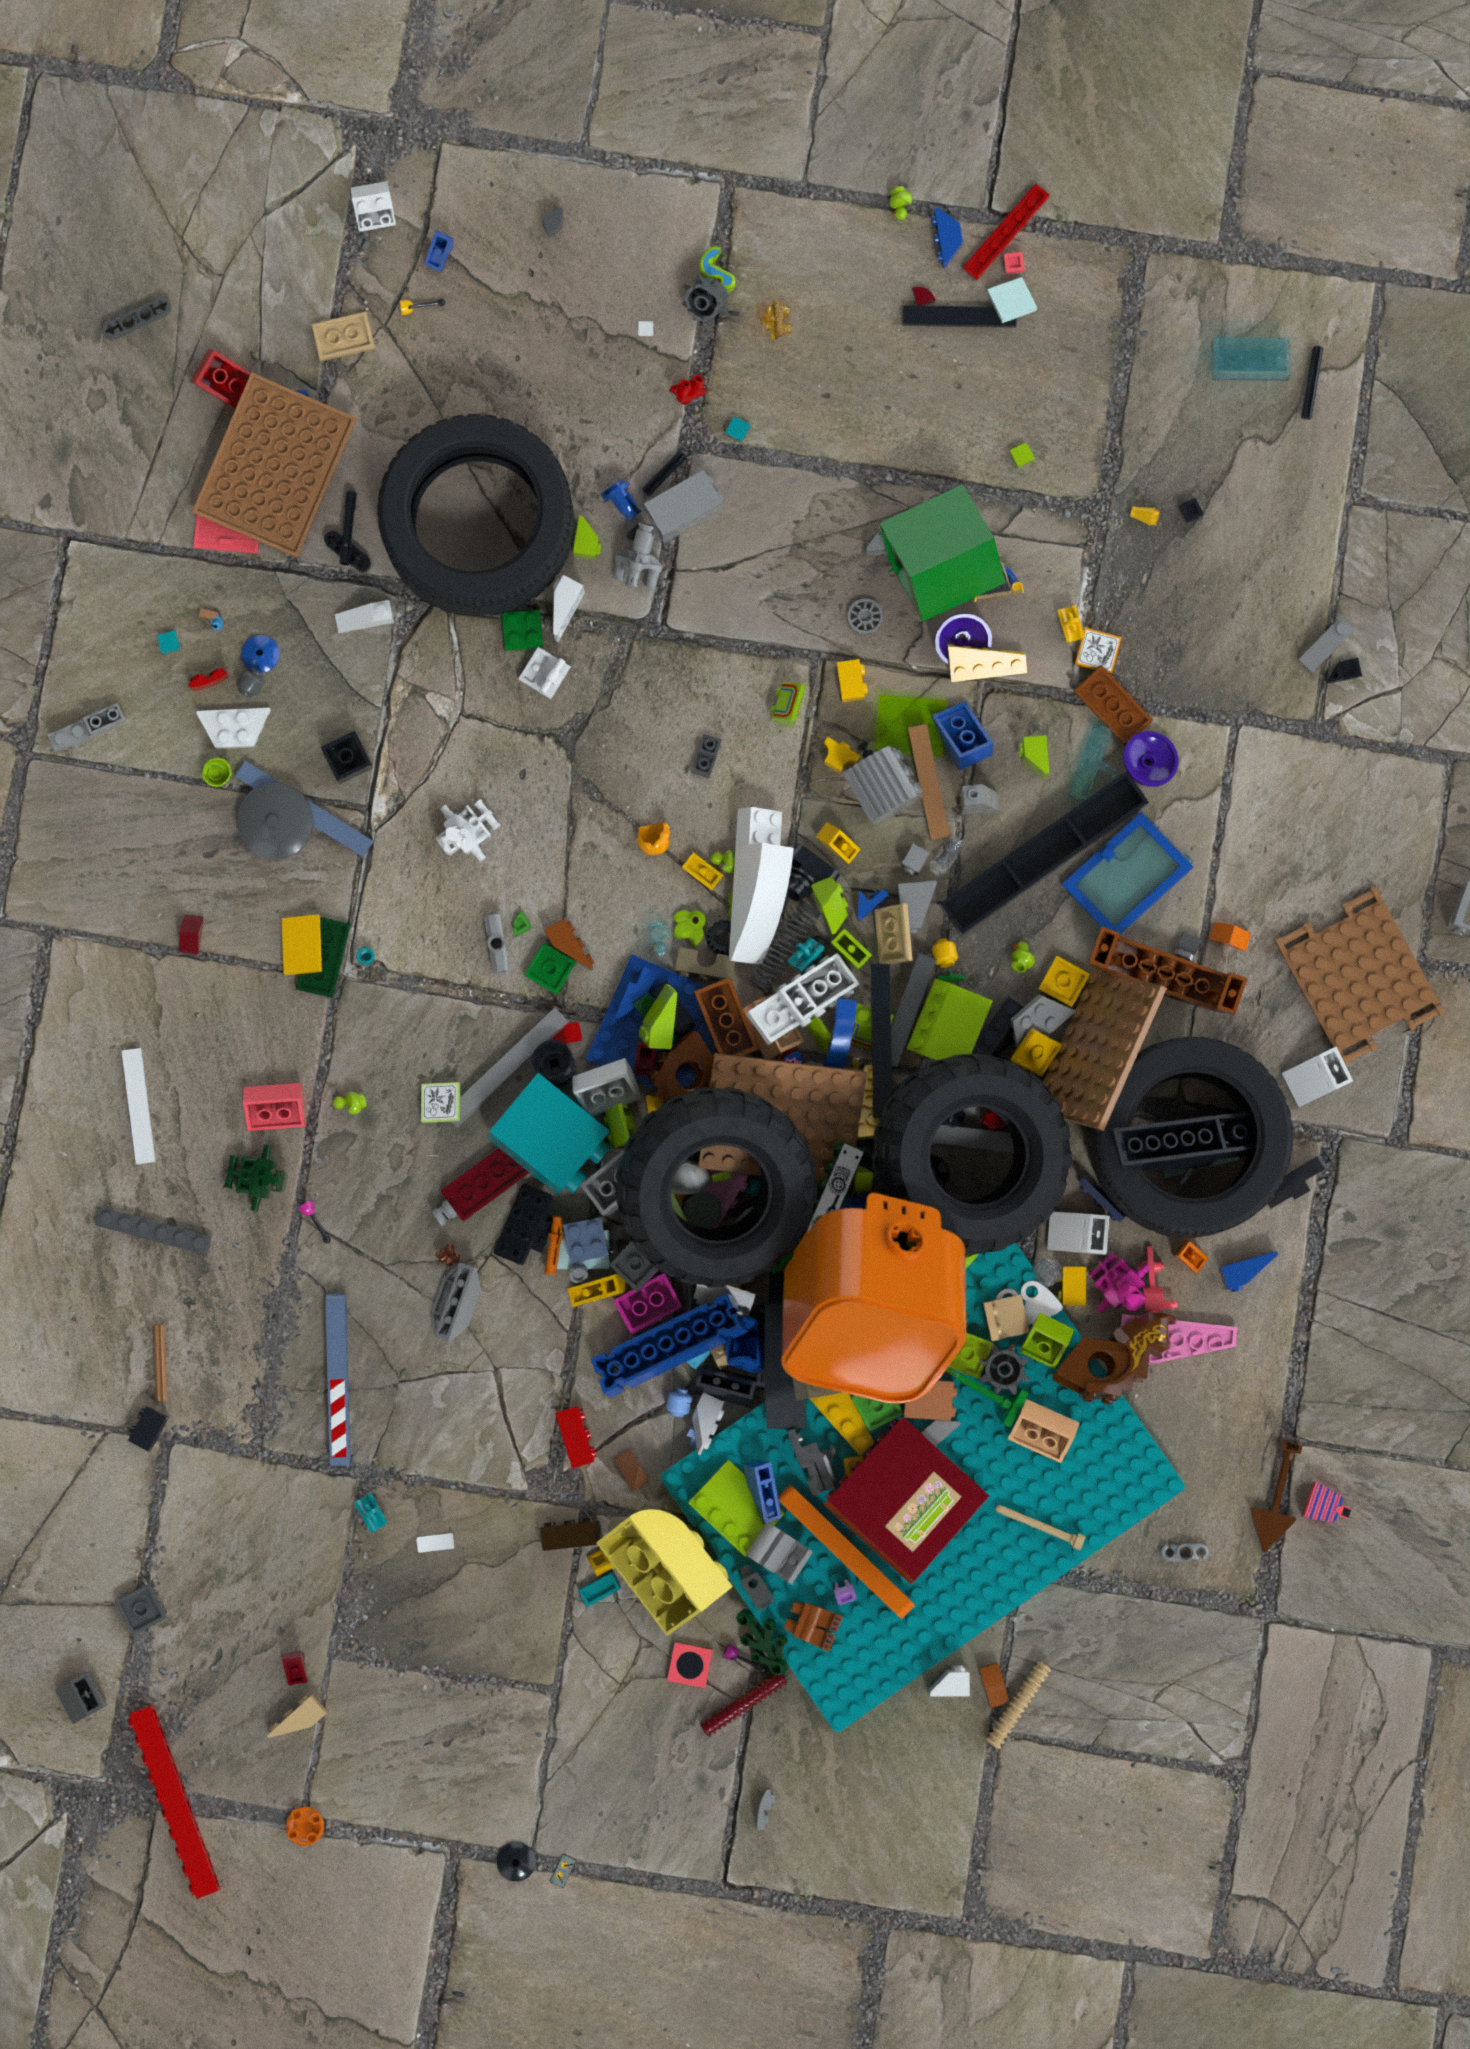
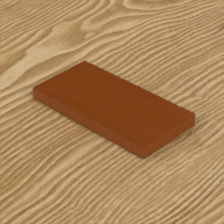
M1102 665L1073 691L1124 746L1134 735L1140 733L1153 721Z

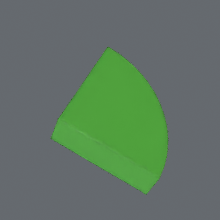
M522 911L517 914L513 923L515 937L532 928Z

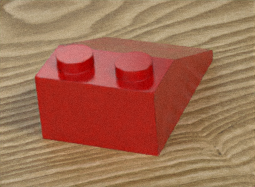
M208 349L189 382L236 409L251 373L215 350Z

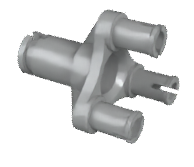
M638 522L639 528L636 530L632 549L616 554V566L612 578L624 581L628 564L629 573L626 585L630 586L633 578L632 586L637 587L640 572L643 569H648L644 586L656 589L659 572L661 573L663 568L660 562L650 554L656 526Z

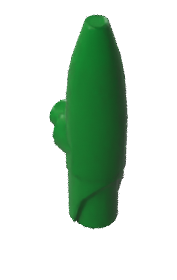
M948 971L946 975L937 976V979L945 982L961 981L967 978L966 975L952 974V971Z

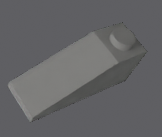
M1341 616L1300 657L1299 661L1313 673L1355 629Z

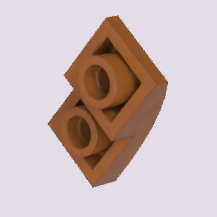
M995 1662L979 1667L989 1707L993 1708L1009 1703L998 1663Z

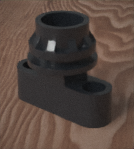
M795 843L792 847L794 848L792 866L794 867H791L786 896L795 902H801L803 898L809 897L812 894V884L831 876L836 882L840 874L805 846Z

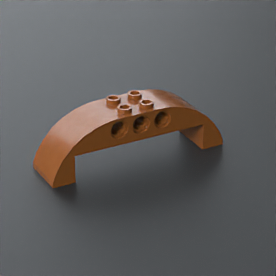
M1101 927L1089 960V964L1102 972L1161 985L1167 988L1164 996L1196 1007L1223 1014H1236L1248 978L1231 972L1225 974L1126 939L1119 936V932Z

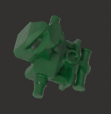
M264 1144L261 1158L258 1157L257 1159L243 1155L240 1171H235L239 1157L229 1156L230 1160L228 1169L225 1170L227 1175L223 1187L232 1189L234 1175L239 1176L235 1192L252 1196L251 1211L258 1212L261 1199H268L269 1191L282 1193L286 1188L288 1175L285 1171L275 1170L276 1163L270 1160L271 1145Z

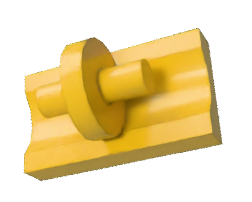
M1076 605L1057 610L1066 644L1085 639Z

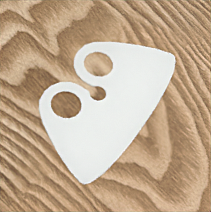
M1029 1281L1022 1286L1021 1295L1026 1301L1024 1309L1028 1325L1034 1323L1039 1312L1051 1317L1062 1310L1063 1306L1059 1300L1039 1282ZM1033 1285L1038 1289L1036 1297L1030 1298L1026 1295V1288ZM1004 1289L1000 1291L996 1300L1002 1299L1006 1293H1011L1013 1296H1017L1018 1293L1013 1289Z

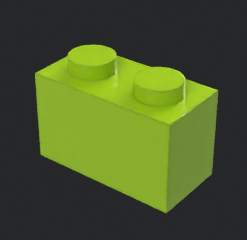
M845 929L831 942V946L857 971L872 957V954Z

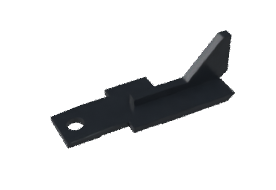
M1318 1155L1286 1174L1274 1195L1275 1200H1269L1267 1203L1270 1209L1290 1197H1293L1295 1200L1311 1191L1305 1181L1331 1166L1333 1162L1325 1163L1322 1156Z

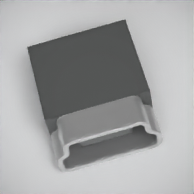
M1183 932L1174 954L1192 961L1202 939Z

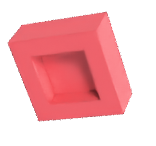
M1023 252L1003 255L1005 274L1023 273L1025 271Z

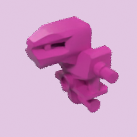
M1111 1251V1254L1103 1261L1100 1260L1098 1262L1099 1265L1088 1273L1095 1280L1103 1270L1105 1271V1274L1094 1283V1286L1100 1289L1105 1297L1096 1309L1102 1313L1111 1305L1116 1309H1120L1124 1305L1130 1312H1136L1146 1302V1297L1138 1288L1142 1289L1145 1286V1282L1141 1278L1150 1269V1266L1145 1262L1140 1268L1133 1271L1126 1264L1125 1260L1120 1259L1109 1269L1108 1266L1115 1259H1118Z

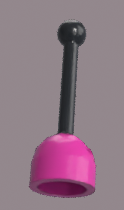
M310 1200L298 1207L303 1215L311 1217L323 1236V1242L326 1244L330 1243L331 1238L326 1236L313 1215L315 1211L313 1202Z

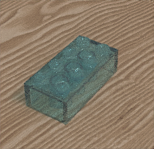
M1214 337L1212 341V380L1287 381L1290 377V338Z

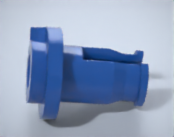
M619 480L600 495L605 502L611 499L618 511L626 518V522L641 513L642 510L638 509L636 502L626 489L630 485L629 482L623 483Z

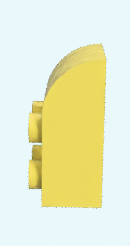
M649 1509L634 1513L596 1542L667 1636L698 1615L732 1588V1585L727 1580V1571L720 1563L713 1562L704 1550V1542L700 1535L693 1530H689L680 1519L665 1511Z

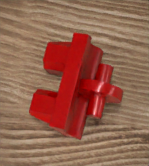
M697 374L691 380H680L678 384L671 386L669 391L676 395L678 402L687 405L691 403L692 399L705 395L706 390L703 387L705 381Z

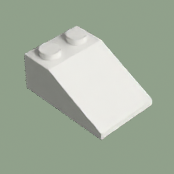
M565 575L561 579L558 578L553 586V589H555L553 635L556 642H559L585 593L582 584Z

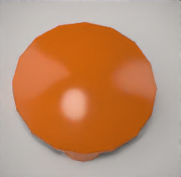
M300 1807L293 1810L286 1821L287 1837L300 1846H309L316 1843L324 1831V1821L321 1814L311 1807Z

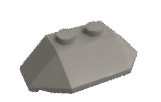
M460 1262L456 1265L457 1267L443 1277L431 1311L434 1336L448 1341H452L468 1328L481 1292L477 1268Z

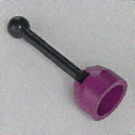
M729 1643L722 1655L723 1658L730 1661L738 1658L759 1669L763 1674L767 1672L766 1666H760L740 1656L738 1649L734 1645Z

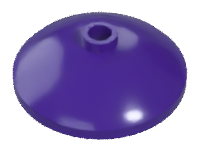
M957 613L946 618L938 627L935 635V647L940 658L949 665L947 644L960 647L971 646L978 649H991L992 634L987 623L979 616L972 613ZM965 634V637L959 638V635Z
M1153 731L1140 732L1127 742L1123 751V763L1126 771L1134 781L1147 787L1162 786L1169 782L1177 772L1179 764L1177 750L1173 743L1160 733ZM1144 761H1148L1149 766L1145 765Z

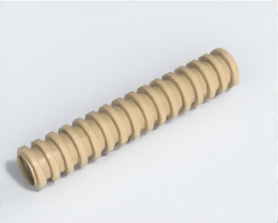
M1040 1660L1036 1661L1037 1665L1033 1666V1671L1029 1672L1030 1676L1026 1677V1682L1023 1681L1024 1685L1019 1687L1020 1691L1016 1692V1697L1013 1696L1014 1700L1009 1702L1010 1706L1006 1707L1007 1711L1002 1713L1003 1717L999 1718L1000 1721L996 1722L997 1726L993 1727V1732L989 1733L990 1737L986 1738L987 1742L997 1749H1000L1001 1743L1004 1744L1005 1742L1003 1740L1008 1738L1007 1734L1011 1733V1728L1015 1727L1014 1723L1018 1722V1717L1021 1718L1020 1714L1025 1712L1024 1708L1028 1707V1702L1031 1703V1697L1034 1698V1693L1038 1692L1037 1688L1041 1687V1682H1044V1678L1048 1677L1047 1673L1052 1671L1049 1666Z

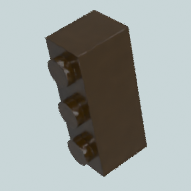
M594 1517L584 1518L582 1523H575V1520L563 1521L564 1525L548 1522L544 1523V1527H540L542 1551L597 1545L596 1542L601 1539L599 1521H594Z

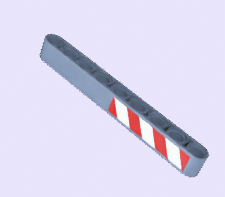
M346 1293L326 1294L325 1298L330 1466H350Z

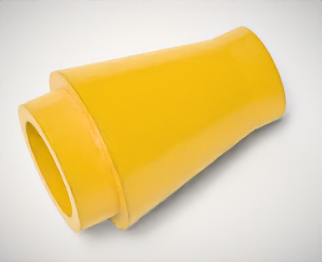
M1133 506L1130 517L1149 526H1156L1160 511L1156 510V508Z

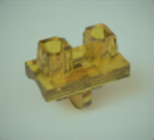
M775 301L773 305L769 306V310L765 311V317L760 318V323L766 324V330H771L772 339H778L792 332L791 324L783 323L782 318L790 316V306L781 305V301Z

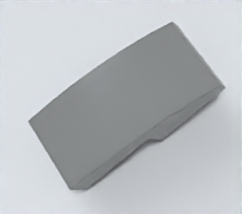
M766 1788L760 1801L757 1830H765V1825H769L768 1813H764V1810H771V1805L775 1804L774 1792L770 1793V1788Z

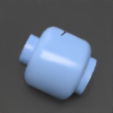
M677 1387L676 1390L669 1392L666 1409L670 1411L669 1414L672 1416L684 1417V1415L690 1413L693 1397L688 1393L687 1389Z

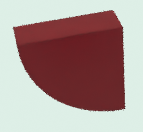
M912 287L917 306L936 302L934 295L928 289Z

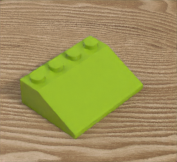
M935 978L906 1049L917 1056L931 1061L958 1054H972L993 1001Z
M729 1460L688 1502L745 1557V1554L765 1525L755 1505L745 1475ZM780 1509L781 1516H783L785 1513ZM780 1519L769 1523L774 1526Z

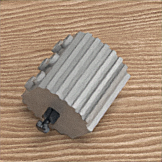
M864 742L858 746V750H863L864 752L862 754L863 760L850 767L843 775L870 822L879 824L923 798L921 794L923 789L918 782L913 780L912 776L914 774L911 768L903 763L904 756L899 749L888 746L873 753L871 749H867L869 744Z

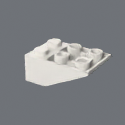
M1337 1047L1282 1073L1298 1108L1353 1082Z
M1053 1212L1049 1218L1047 1250L1106 1255L1110 1216Z

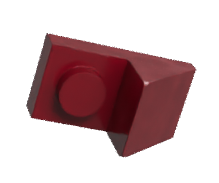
M301 1651L283 1653L282 1663L288 1685L308 1683L304 1653H301Z

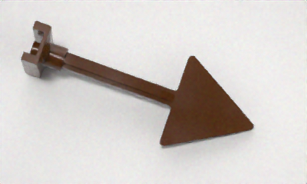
M1283 1436L1279 1437L1278 1442L1283 1450L1281 1456L1283 1459L1271 1509L1268 1511L1251 1507L1252 1516L1264 1552L1297 1520L1296 1517L1280 1514L1278 1511L1290 1462L1293 1460L1294 1453L1301 1454L1303 1446L1296 1439L1294 1442H1286Z

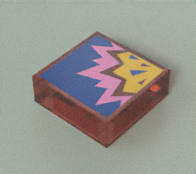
M797 1046L780 1054L783 1062L805 1063Z

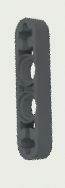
M164 297L157 298L106 322L102 327L103 334L109 340L120 338L170 314L172 310L171 303ZM160 303L166 305V310L158 309L160 308ZM154 306L157 315H154V312L151 307ZM142 311H150L151 316L148 319H142L140 316ZM126 318L133 319L134 323L131 327L123 325ZM118 322L120 323V326H121V328L123 329L122 331H120V329L117 328V327H118V325H117ZM109 327L115 329L113 335L106 333L109 331Z

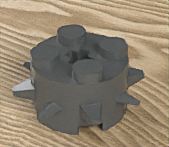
M699 274L693 286L684 284L687 292L682 306L688 308L687 312L693 317L694 321L707 320L713 325L717 314L727 315L724 307L726 306L729 294L718 279L703 278Z
M1014 1344L1008 1350L1002 1351L995 1345H992V1355L988 1359H979V1362L985 1366V1374L979 1380L980 1382L989 1381L994 1386L995 1395L1001 1389H1009L1015 1395L1017 1394L1016 1385L1021 1380L1030 1379L1024 1373V1365L1029 1361V1358H1020L1015 1353ZM1006 1364L1009 1373L1002 1375L999 1367H1003Z

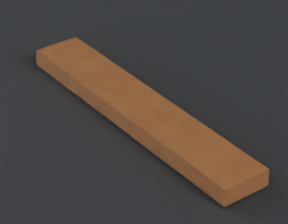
M927 724L908 727L918 782L923 789L921 794L923 796L922 801L930 840L949 837Z

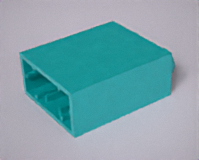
M539 1073L536 1074L497 1121L486 1137L556 1195H559L564 1188L573 1194L587 1177L580 1170L585 1162L590 1158L594 1163L598 1164L611 1148L604 1141L610 1131Z

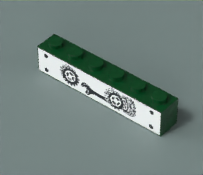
M839 1142L834 1146L832 1160L827 1163L824 1169L826 1173L824 1179L820 1180L817 1185L818 1193L813 1207L812 1221L804 1231L800 1241L820 1217L841 1208L865 1151L845 1142Z

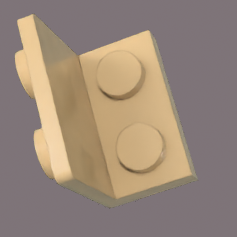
M1021 1295L983 1303L991 1341L1029 1333Z

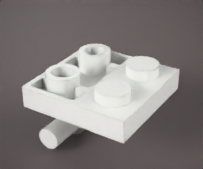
M538 647L518 680L547 698L552 699L571 666L566 664L563 659L556 658Z

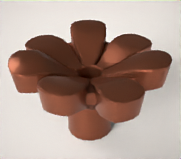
M448 1244L446 1250L441 1249L437 1251L435 1255L439 1258L438 1262L444 1263L446 1261L448 1266H452L453 1262H460V1254L454 1252V1245Z

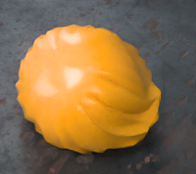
M654 823L653 825L639 827L636 842L640 849L647 855H659L669 848L670 827L667 823Z

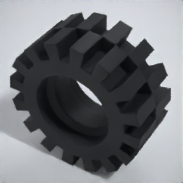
M720 920L709 927L706 934L707 945L714 954L728 956L730 942L727 945H720L716 941V935L720 931H727L730 934L731 923L727 920Z

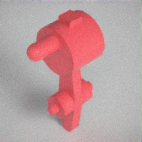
M1147 1245V1261H1141L1140 1265H1137V1268H1140L1146 1262L1150 1266V1269L1146 1272L1148 1273L1149 1288L1142 1289V1293L1146 1297V1302L1142 1305L1143 1311L1158 1313V1311H1164V1309L1176 1308L1178 1303L1176 1301H1164L1163 1288L1155 1287L1154 1272H1161V1268H1164V1263L1161 1264L1160 1260H1153L1152 1245Z

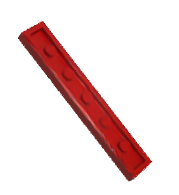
M1035 184L963 266V270L977 281L1048 200L1050 195Z

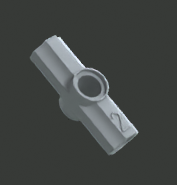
M500 914L484 916L493 974L510 971ZM495 939L501 940V947L493 948L491 946L492 941Z

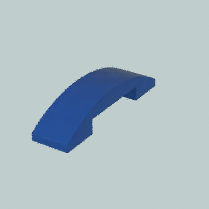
M837 998L834 1012L835 1021L829 1049L825 1053L824 1067L844 1068L853 1035L856 1000Z

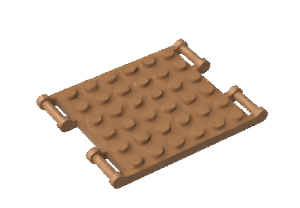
M1376 886L1371 887L1370 891L1349 902L1341 903L1347 918L1315 934L1312 926L1307 921L1302 924V927L1274 939L1277 948L1332 1048L1337 1047L1346 1066L1349 1065V1062L1367 1052L1377 1050V1045L1371 1035L1391 1024L1404 1019L1409 1030L1413 1031L1416 1029V1026L1429 1019L1445 1014L1442 1005L1435 996ZM1371 898L1375 899L1376 903L1355 914L1352 912V908ZM1307 933L1308 939L1289 949L1285 948L1284 944ZM1432 1003L1434 1009L1413 1020L1411 1019L1410 1014ZM1365 1039L1366 1045L1347 1055L1343 1054V1050Z

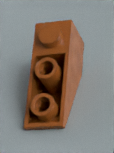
M563 918L544 930L556 950L589 970H593L592 964H594V961L589 953L585 955L582 950L585 946L579 937L575 938L572 932L575 929L570 921L566 922Z

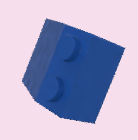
M966 701L932 716L945 748L959 771L992 756L993 742Z

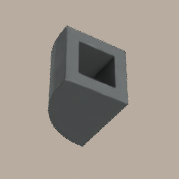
M562 208L541 215L548 238L556 235L563 226L564 215Z

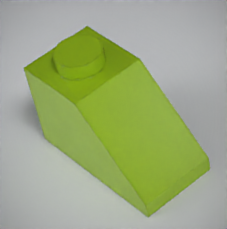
M579 516L573 555L574 557L596 560L597 554L601 555L602 544L599 543V537L585 518Z

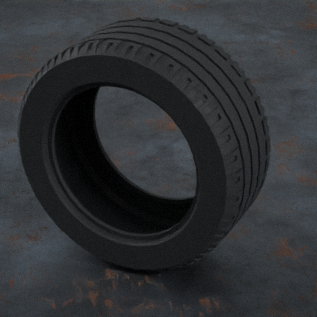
M462 414L452 416L451 419L445 418L436 421L434 425H428L421 429L419 434L416 433L408 439L406 445H402L396 453L397 456L392 458L388 465V470L383 476L382 486L379 489L377 516L379 531L388 557L401 580L413 593L430 605L439 607L440 610L467 617L468 615L485 617V615L494 616L500 615L504 611L506 613L513 611L520 605L522 607L531 602L532 598L538 597L545 591L544 588L549 587L555 580V576L561 571L570 551L574 534V510L564 470L551 449L537 435L529 432L522 425L514 424L513 421L502 417L499 419L497 416L487 414L485 416H480V414L463 416ZM469 462L495 463L515 472L531 488L538 502L536 525L525 547L508 562L483 571L459 570L443 564L429 554L422 546L416 531L418 506L429 485L443 472Z

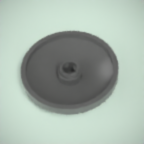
M268 783L253 789L243 799L237 813V829L245 846L254 854L266 859H284L298 853L307 844L313 830V813L309 802L297 789L286 784Z

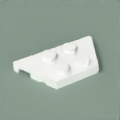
M271 709L197 711V715L216 749L255 747L258 736L263 730L264 723Z

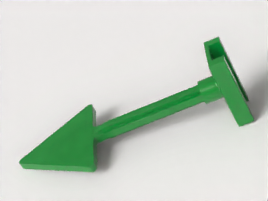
M948 1367L945 1370L946 1373L954 1376L959 1382L995 1401L1000 1407L1005 1409L1006 1411L1000 1423L1011 1427L1029 1394L1018 1388L1017 1394L1011 1400L1006 1396L995 1395L990 1389Z

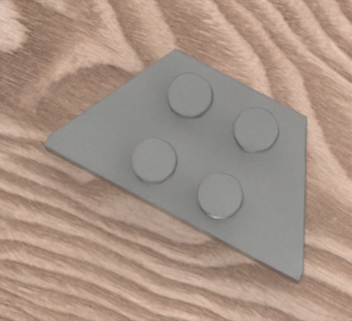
M1039 994L1010 1019L1016 1050L1031 1027L1048 1036L1072 1016L1075 1010Z

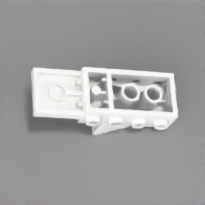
M838 953L832 957L827 955L819 961L820 964L818 966L812 965L806 969L804 975H796L790 980V984L786 985L784 983L776 989V994L746 1013L768 1045L799 1025L803 1028L812 1021L811 1018L813 1016H816V1018L820 1017L826 1012L825 1008L828 1006L831 1009L835 1007L837 998L844 997L847 999L855 993L853 990L859 985V982Z

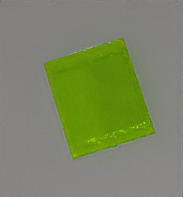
M879 695L875 752L891 746L899 749L903 755H913L908 727L927 724L933 757H943L944 743L932 716L947 709V700Z

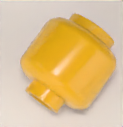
M946 938L937 940L936 944L931 948L933 958L937 959L935 964L941 968L951 967L958 960L955 943L948 941Z

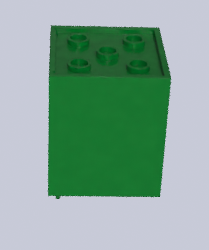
M963 484L879 523L881 531L877 533L878 535L882 534L888 559L892 566V569L888 570V572L894 571L922 622L1005 583L995 538ZM892 548L900 560V562L897 564L894 558Z

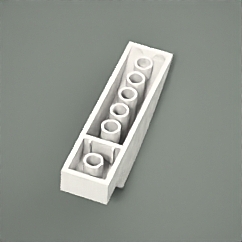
M756 807L738 809L729 961L755 965L763 964V959H765L777 929L787 893L794 849L780 846L782 812Z

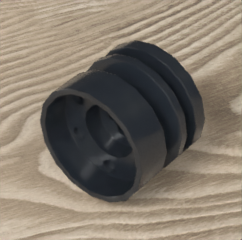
M547 1040L539 1044L534 1050L532 1065L536 1073L542 1075L555 1087H562L572 1080V1076L576 1072V1062L568 1046L563 1042Z

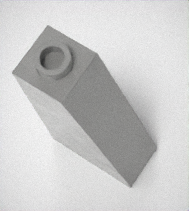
M982 784L962 787L959 795L961 815L999 812L996 791Z

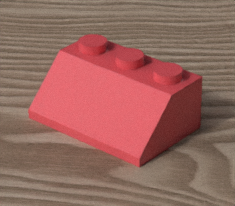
M301 1083L244 1087L243 1107L248 1131L305 1127L304 1097Z

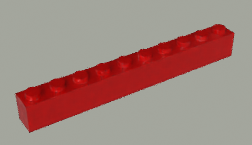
M154 1704L130 1713V1718H128L131 1730H135L137 1735L134 1737L138 1748L141 1747L143 1764L149 1768V1781L151 1785L154 1784L156 1787V1800L163 1806L162 1816L164 1821L169 1823L170 1829H168L171 1840L176 1842L177 1847L175 1851L179 1859L182 1858L184 1876L189 1877L191 1895H195L196 1899L217 1892L221 1889Z

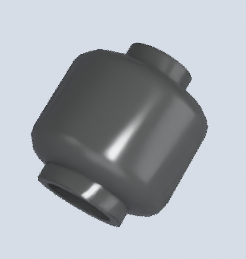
M254 668L251 671L243 670L236 683L238 691L249 698L257 696L265 682L261 677L262 673Z

